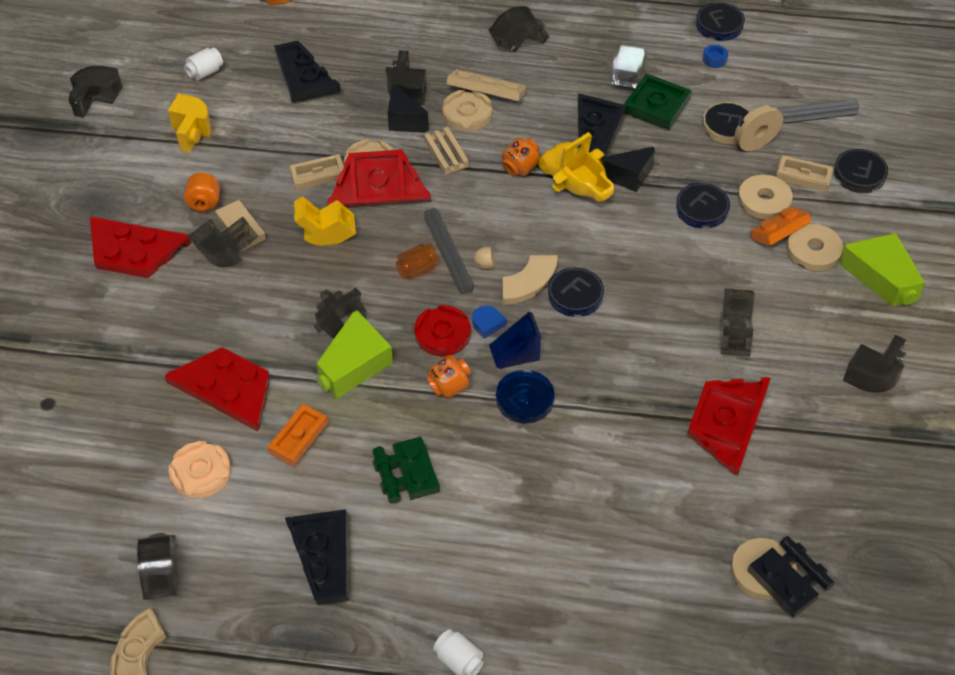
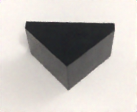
M397 85L392 86L387 112L389 131L427 132L429 130L428 111Z
M654 147L603 157L602 165L605 168L606 177L614 184L637 192L653 169Z

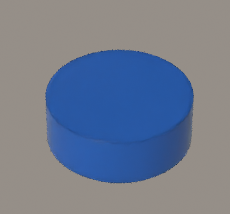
M710 45L704 49L703 62L707 66L720 68L727 63L728 51L723 46Z

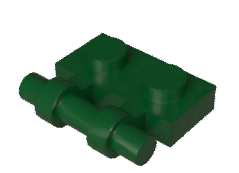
M422 436L392 444L394 455L389 456L385 454L382 446L375 447L372 450L374 456L372 463L375 471L380 474L382 480L380 487L383 494L387 495L389 503L399 502L401 500L399 492L406 490L410 500L440 492V486ZM399 468L402 477H393L391 470Z

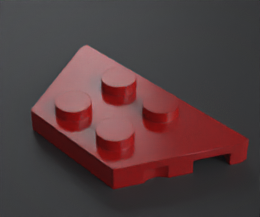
M402 149L357 152L348 154L344 163V169L337 178L334 191L327 200V206L336 200L345 207L431 201V195L424 187L416 170L410 165L409 159Z
M96 217L90 218L93 258L96 269L149 278L158 271L161 265L168 263L174 258L173 253L182 245L188 247L191 244L189 234Z
M221 347L165 375L166 383L255 431L260 429V417L266 402L265 393L270 382L268 370Z
M761 377L760 382L744 383L743 379H731L727 382L721 380L706 381L690 422L687 434L735 475H738L770 384L771 378Z

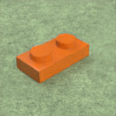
M795 207L785 208L781 211V214L772 219L762 221L760 226L751 230L752 240L771 246L811 223L810 213Z
M302 404L268 445V453L294 467L326 427L328 417Z

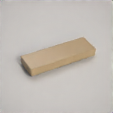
M458 69L449 74L447 78L448 85L519 101L526 92L525 85Z

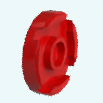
M447 305L437 306L438 309L430 310L429 308L423 311L417 317L414 325L415 340L422 350L430 355L443 357L454 355L462 351L469 344L471 324L463 311Z

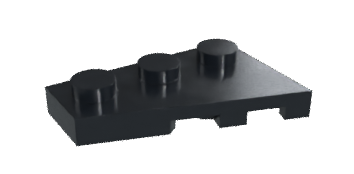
M299 41L274 45L292 102L341 92L340 84L336 79H331L328 71L314 61V56Z
M578 93V138L588 132L592 135L589 153L595 149H600L604 153L603 157L608 156L626 114L627 105Z
M347 510L286 517L287 526L291 532L295 548L299 554L303 570L317 605L350 601L349 514Z

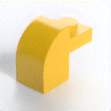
M178 93L168 109L172 129L177 130L176 136L180 151L190 153L193 146L199 142L201 136L210 137L212 128L206 104L199 98Z
M303 196L294 201V219L299 227L304 228V240L317 246L339 244L356 234L354 213L338 200L321 210Z

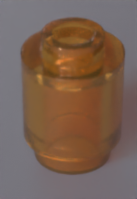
M430 243L426 245L420 244L399 254L396 268L402 277L405 276L411 280L434 269V266L439 263V257L435 248Z

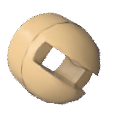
M492 246L480 248L475 252L474 260L476 266L481 269H492L495 267Z

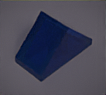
M528 312L489 344L496 368L503 369L540 360L541 334L533 313Z

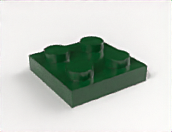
M645 73L624 103V105H627L626 113L670 129L691 98L692 90Z

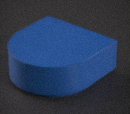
M481 306L473 312L472 325L485 339L506 326L507 319L496 308Z

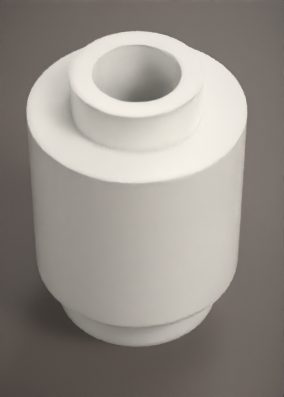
M205 48L187 57L184 69L190 78L199 81L218 71L219 67L223 65V59L216 48Z
M449 629L434 644L433 650L437 653V658L456 675H476L484 664L482 661L483 652L460 632L454 633Z

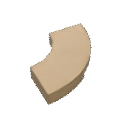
M530 255L528 264L522 271L511 276L502 277L503 305L527 301L535 297L536 293L545 286L548 287L556 273L558 255Z
M151 607L136 616L120 634L121 638L111 656L110 675H148L146 670L148 657L154 647L166 638Z

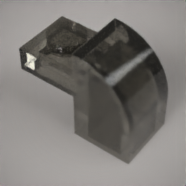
M517 6L506 10L488 30L498 46L513 52L517 51L526 38L544 44L550 37L544 29V23L536 18L529 7Z
M625 45L620 46L618 58H614L612 66L614 72L613 85L635 89L642 77L646 60L645 49Z
M399 50L398 59L393 60L392 67H386L388 94H391V87L397 85L419 105H424L427 89L426 69L410 68L409 51Z
M97 65L85 67L74 73L70 78L73 90L69 94V104L72 106L74 116L82 118L85 117L94 101L113 104L122 89L118 69Z
M241 217L223 232L210 219L188 235L206 259L218 267H230L240 263L242 259L237 253L248 247L259 237L244 217Z
M724 289L719 325L720 353L723 355L750 357L754 330L751 322L755 296L754 290Z
M895 335L884 354L861 344L848 364L843 381L858 389L872 393H880L892 389L899 382L905 366L902 362L906 353L902 350L906 339Z
M156 533L148 538L138 539L137 558L143 600L177 595L179 579L175 561L177 551L176 535Z

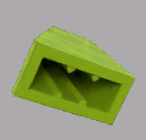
M896 233L844 244L839 261L840 265L892 307L902 304L909 305L919 301L925 282Z
M357 310L351 314L316 363L318 370L316 380L324 392L329 391L337 399L392 365V347Z

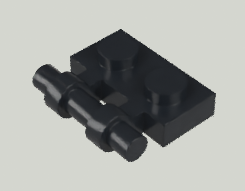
M786 536L779 543L787 552L785 555L781 556L772 547L752 562L747 571L794 618L817 600L819 593L813 588L815 584L818 583L825 591H828L835 582L827 575L828 570L821 563L816 564L806 554L807 549L800 542L795 543L789 536ZM797 562L808 574L802 577L792 565Z

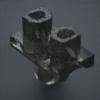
M354 288L345 295L340 290L334 294L328 289L320 292L322 301L316 304L318 312L315 313L317 323L314 324V328L318 333L324 330L334 339L344 326L340 319L346 315L349 318L357 310L365 318L366 309L360 302L361 292L357 288Z

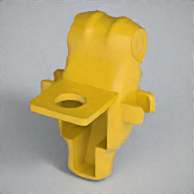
M589 132L572 143L562 142L556 144L555 147L546 150L540 157L539 166L545 174L553 176L555 182L552 184V187L557 192L566 188L576 195L591 197L597 202L605 201L613 195L614 184L606 177L605 168L602 165L601 158L604 156V153L600 149H595L589 153L592 135Z

